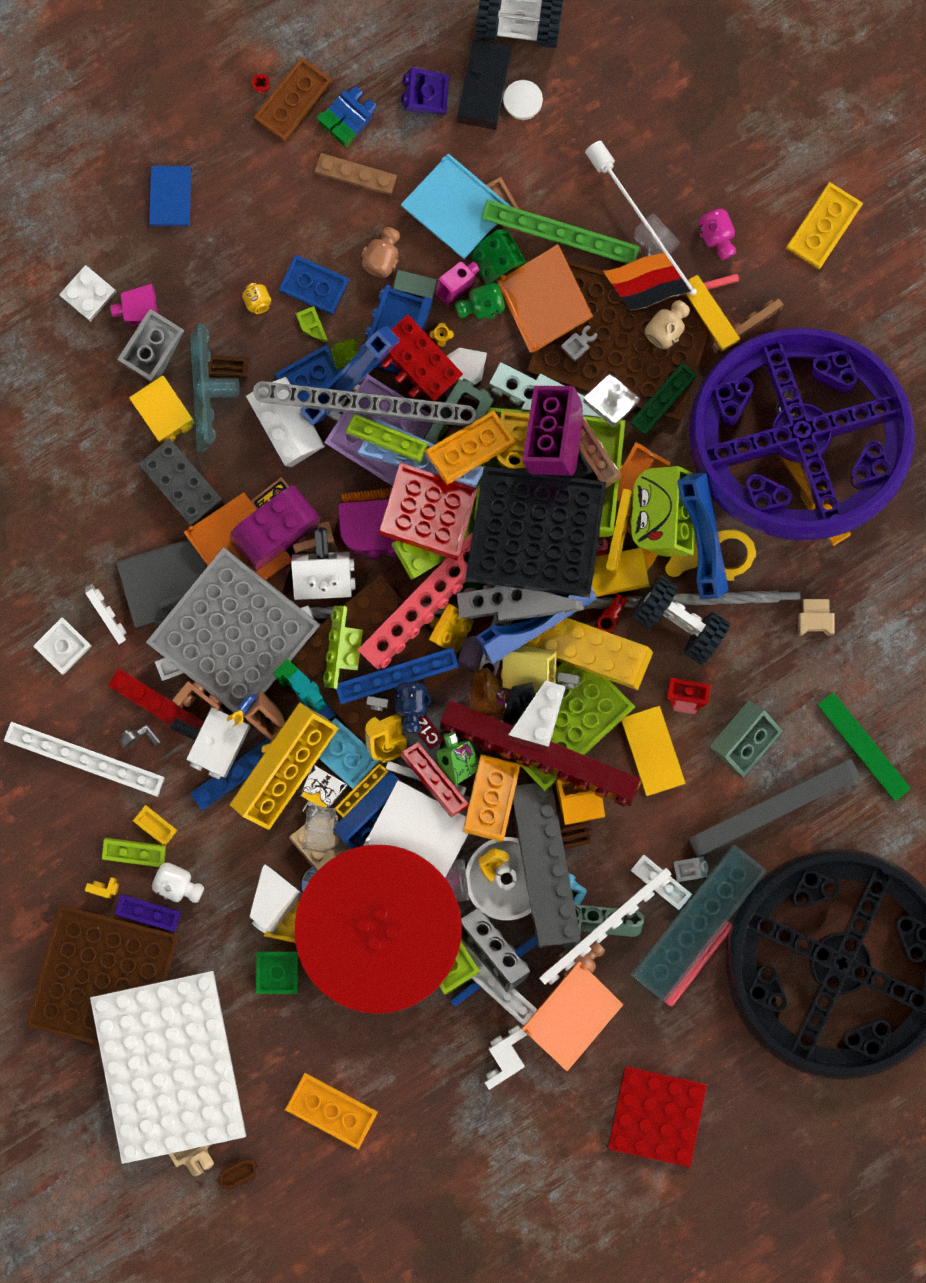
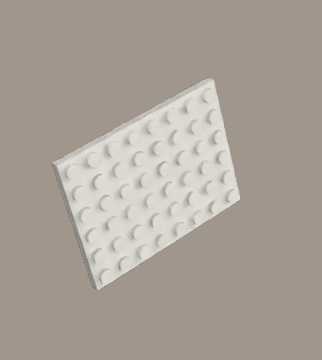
M214 971L90 997L122 1164L246 1137Z

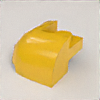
M397 714L381 721L374 717L366 724V747L374 760H379L382 763L389 762L401 757L402 751L407 749V739L402 734L401 729L402 720Z

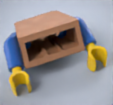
M259 692L256 695L252 694L245 697L238 706L237 712L227 717V722L234 719L235 724L232 727H235L243 722L244 715L251 724L271 740L269 744L262 746V753H265L284 726L285 721L281 709L264 693Z

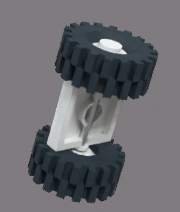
M480 0L476 38L496 40V36L537 41V46L557 48L563 0Z
M660 575L643 594L631 617L647 629H651L663 615L691 634L690 640L684 648V654L700 665H703L721 644L722 639H724L729 630L730 622L714 611L710 612L704 620L694 613L689 614L686 612L682 604L672 602L678 587Z

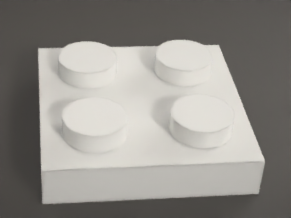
M85 265L59 295L91 322L116 294V290Z
M61 617L33 647L64 675L92 645Z

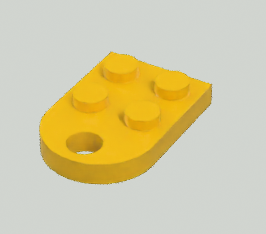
M501 411L500 420L516 441V445L496 456L498 463L504 469L519 471L527 469L523 462V454L530 414ZM517 457L520 459V463L513 465L509 462V459Z

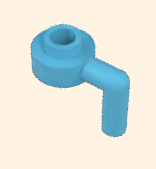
M569 873L571 889L577 893L574 898V905H580L587 894V890L574 881L576 877Z

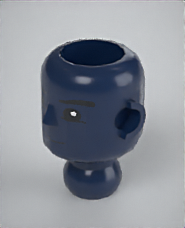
M401 683L395 689L394 707L396 714L404 717V722L401 726L403 733H419L421 730L419 717L426 715L431 701L427 687L424 684Z

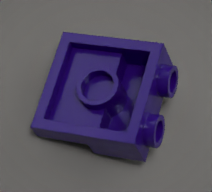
M413 67L408 70L402 78V85L406 86L405 92L401 96V104L404 105V111L419 114L429 112L445 115L447 112L449 75Z

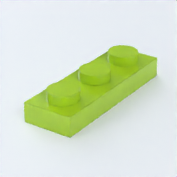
M112 838L104 839L103 860L160 867L165 863L166 846Z

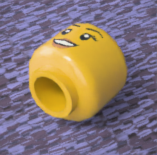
M251 283L246 286V290L242 294L248 311L262 314L269 309L272 300L264 285Z

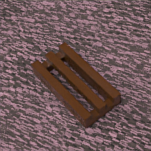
M208 355L207 376L247 379L249 358ZM212 361L238 362L244 364L243 366L212 364ZM211 369L241 370L243 373L211 371Z
M587 823L560 829L561 833L584 828V832L564 836L562 841L586 837L585 841L563 845L564 849L591 844Z

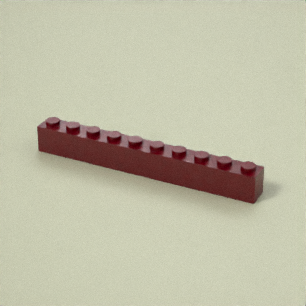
M451 700L440 721L441 729L446 734L455 732L464 741L475 742L487 751L494 750L499 752L506 759H516L523 766L538 768L537 770L543 774L548 775L550 773L557 776L556 778L562 782L567 783L569 781L574 783L581 790H591L598 797L613 799L620 806L627 805L631 807L640 787L641 778L551 741L548 747L510 736L509 733L514 726Z

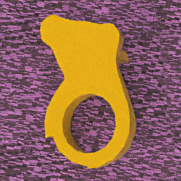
M739 529L717 530L720 543L726 539L734 538L746 545L747 554L741 564L735 567L724 566L727 580L734 581V576L743 574L751 567L754 558H756L754 542L745 532ZM696 535L694 536V555L671 557L665 567L666 573L669 576L677 577L686 570L698 567Z

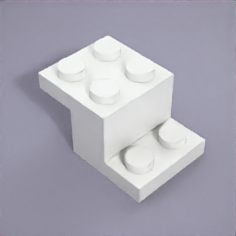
M519 1024L508 1030L509 1035L504 1038L500 1035L490 1042L489 1050L501 1070L498 1071L495 1068L486 1074L485 1084L489 1090L525 1067L512 1044L527 1036L521 1029L523 1026L520 1027Z

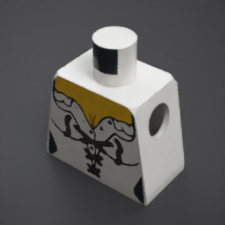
M313 765L301 793V796L308 800L302 811L311 817L314 816L318 807L327 811L348 785Z

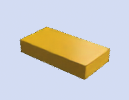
M147 805L142 808L133 820L134 823L164 846L169 843L178 831Z

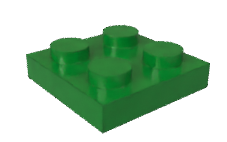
M256 952V994H298V952Z

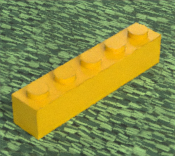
M379 763L334 809L344 818L388 771Z

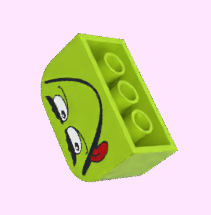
M679 466L650 468L638 476L634 484L631 500L633 510L630 523L632 538L639 547L664 557L694 555L695 530L690 515L681 502L677 483L678 480L687 474L694 473Z

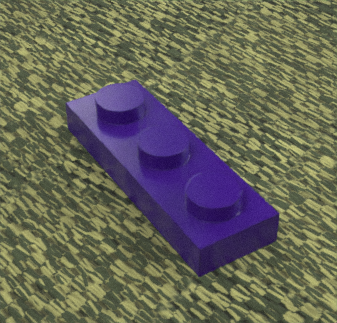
M122 894L115 915L173 932L176 931L181 914L180 911Z

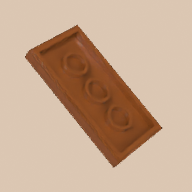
M301 57L254 115L253 120L285 143L330 87L333 79Z

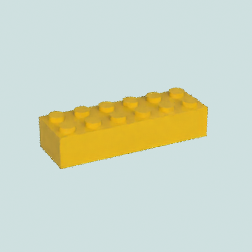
M569 618L563 619L554 627L549 628L538 635V637L524 644L556 651V661L635 690L639 689L653 654L652 650L645 645Z
M299 703L232 800L230 806L242 817L270 830L339 728L326 717Z

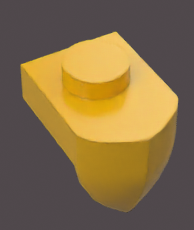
M493 848L478 858V863L482 874L491 883L495 879V869L510 859L507 852Z

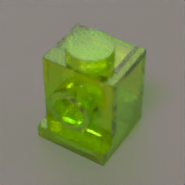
M357 339L343 340L330 346L336 369H343L358 353Z

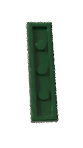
M682 362L633 417L629 424L645 436L698 375Z

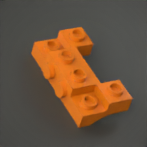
M636 442L624 465L621 464L620 473L623 477L619 479L615 524L623 489L633 492L635 481L642 472L650 468L669 467L671 462ZM631 510L626 532L632 535L630 523L632 517Z

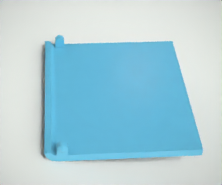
M448 153L405 199L401 207L461 258L465 259L497 225L496 223L481 219L486 200L488 199L507 206L510 205Z

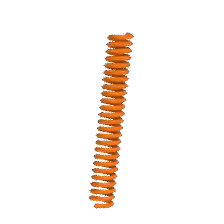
M380 488V490H373V492L370 490V493L367 490V494L364 491V495L362 491L360 493L357 492V494L354 492V495L351 492V496L348 493V497L345 493L344 495L341 494V500H343V503L362 502V500L363 502L375 501L378 498L379 500H387L392 489L389 488L388 490L386 488L385 491L383 488L382 492Z

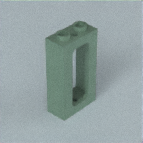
M465 378L463 380L458 379L444 403L457 404L462 393H467L479 401V406L475 411V422L485 416L494 399L490 397L491 394L486 390L480 389L479 391L474 388V384ZM443 409L440 412L443 418H448L451 414L449 409ZM433 423L423 440L434 445L439 443L437 436L444 424Z

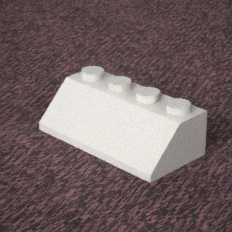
M287 377L273 381V383L290 384ZM262 387L258 390L257 394L260 397H265L269 391L267 388ZM281 390L278 393L280 399H286L289 396L287 390ZM253 392L246 396L285 466L293 467L325 447L314 425L300 412L302 407L262 403L256 400Z

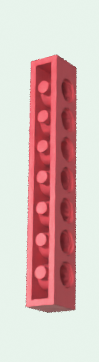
M473 532L463 541L458 559L454 560L447 557L358 649L375 668L380 670L387 667L391 662V658L405 648V643L410 638H415L420 632L419 629L424 624L432 621L437 610L443 609L448 604V599L453 594L461 591L463 584L466 582L468 566L466 558L470 554ZM455 569H460V574L457 577L451 576ZM440 584H446L444 591L437 592ZM432 599L429 606H423L424 600ZM417 613V618L410 622L409 616ZM403 628L400 636H394L396 629ZM383 643H388V648L385 651H380V646Z

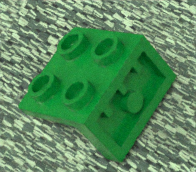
M497 229L482 240L469 254L473 262L479 267V273L485 284L492 283L512 268H520L527 263L509 230Z

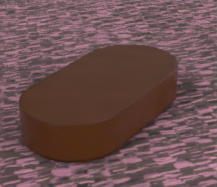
M245 1158L225 1168L218 1176L219 1185L223 1189L231 1190L251 1180L258 1173V1164L251 1158Z

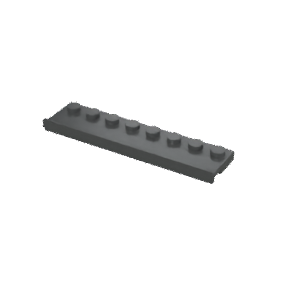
M537 783L516 785L512 808L537 946L543 948L544 946L551 945L559 946L580 943L581 937L553 788L551 786L547 791H544Z

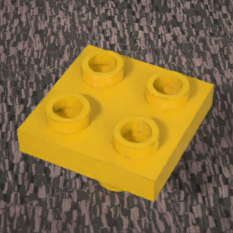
M448 604L441 618L434 616L430 622V628L434 629L429 640L444 650L453 648L456 656L468 632H470L474 620L460 618L459 609Z

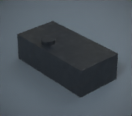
M473 39L458 110V123L497 130L512 58V46Z

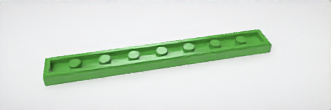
M488 199L486 200L481 219L626 264L636 261L640 246Z

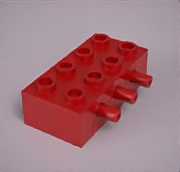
M406 315L391 329L400 342L386 355V358L380 362V365L386 369L392 363L400 371L394 377V380L400 384L406 378L414 386L408 392L412 399L420 393L427 401L435 402L463 375L409 315Z

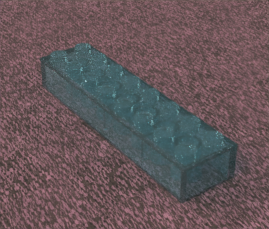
M731 845L630 976L665 1002L767 870L736 845Z

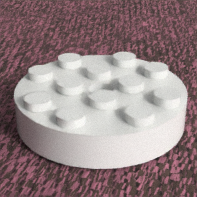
M504 837L503 842L490 840L484 843L474 852L466 868L465 884L471 901L482 913L498 920H515L531 913L518 839ZM496 848L507 852L510 860L495 869V879L490 883L480 870L478 858L486 854L488 850ZM502 874H511L513 880L509 885H504L501 882Z

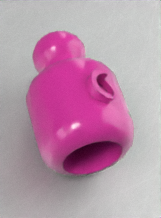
M719 208L701 216L698 220L701 231L700 238H704L708 247L717 246L718 257L721 260L734 256L736 248L731 244L730 240L735 236V229L727 211Z

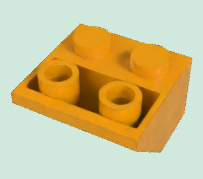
M557 780L556 789L564 825L605 817L603 798L598 797L591 790H581L576 787V784L569 781L565 783Z

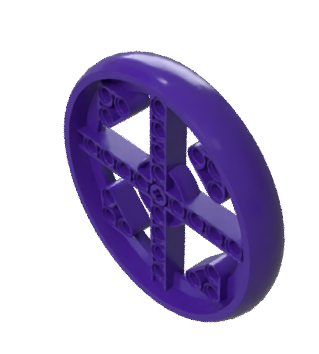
M787 328L775 330L751 338L732 349L714 365L705 377L694 399L689 420V446L692 460L697 473L707 474L710 495L713 500L726 513L743 525L757 532L787 540L805 541L831 538L854 530L870 521L891 502L900 490L907 477L914 453L915 427L912 409L901 383L892 370L876 354L860 343L846 336L821 329ZM777 359L780 361V363L776 364L773 363L771 360ZM787 359H815L811 370L812 377L843 393L852 392L858 379L869 390L875 400L825 414L819 408L802 402ZM843 361L845 364L839 365L836 362ZM766 365L782 411L774 419L770 430L719 444V418L727 426H733L738 422L753 392L752 381L744 377L759 367ZM818 366H822V367H824L826 370H822V371H821V370L817 369V367H818ZM779 377H784V378H786L787 380H786V381H780V380H778V378H779ZM847 378L851 380V383H845L843 379ZM746 388L748 391L741 392L739 391V389ZM725 393L729 397L722 398L720 394ZM791 395L793 399H786L784 396ZM881 409L884 411V413L879 414L875 410ZM732 411L735 415L728 416L726 412ZM797 413L799 414V417L795 418L792 417L790 414ZM860 414L863 415L865 418L858 419L855 415ZM843 420L845 424L840 425L836 421ZM884 423V447L878 441L869 442L853 468L850 484L855 489L861 490L845 501L838 503L822 459V455L830 446L832 437ZM821 425L824 426L826 429L819 430L816 426ZM783 436V437H785L787 440H786V441H779V440L777 439V437ZM765 442L767 446L761 447L757 443ZM744 447V448H746L748 451H747V452H740V451L738 450V448ZM810 449L813 453L806 454L803 450ZM869 451H875L878 455L873 456L869 454ZM726 453L728 457L721 458L718 454ZM774 453H779L783 458L791 462L800 463L816 510L788 509L792 497L790 490L758 474L751 475L747 479L746 488H744L734 478L728 466ZM815 467L819 472H812L809 468ZM882 469L885 473L878 474L875 470ZM856 475H863L865 479L860 480L856 478ZM758 484L760 488L753 489L750 485ZM821 485L825 487L826 490L819 491L816 488V486ZM784 497L786 501L779 502L776 498ZM763 502V503H765L767 506L764 507V508H761V507L757 506V503ZM829 504L832 506V509L827 510L822 505Z

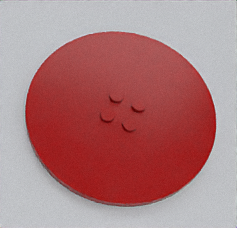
M366 845L337 855L315 873L299 900L294 934L302 966L321 992L349 1009L366 1013H389L406 1009L421 1002L443 983L458 956L462 937V920L458 901L450 884L442 873L429 861L412 851L397 846Z

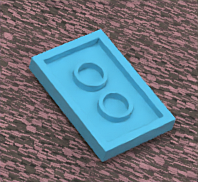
M335 718L332 723L339 729L319 759L354 789L378 764L379 760H374L370 756L366 745Z

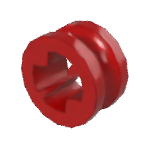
M257 74L252 80V86L256 92L266 93L270 89V80L265 74ZM258 80H260V81H264V80L267 81V82H264V83H265V87H264V88H263L262 86H259V87L256 86V85H258V83H257Z

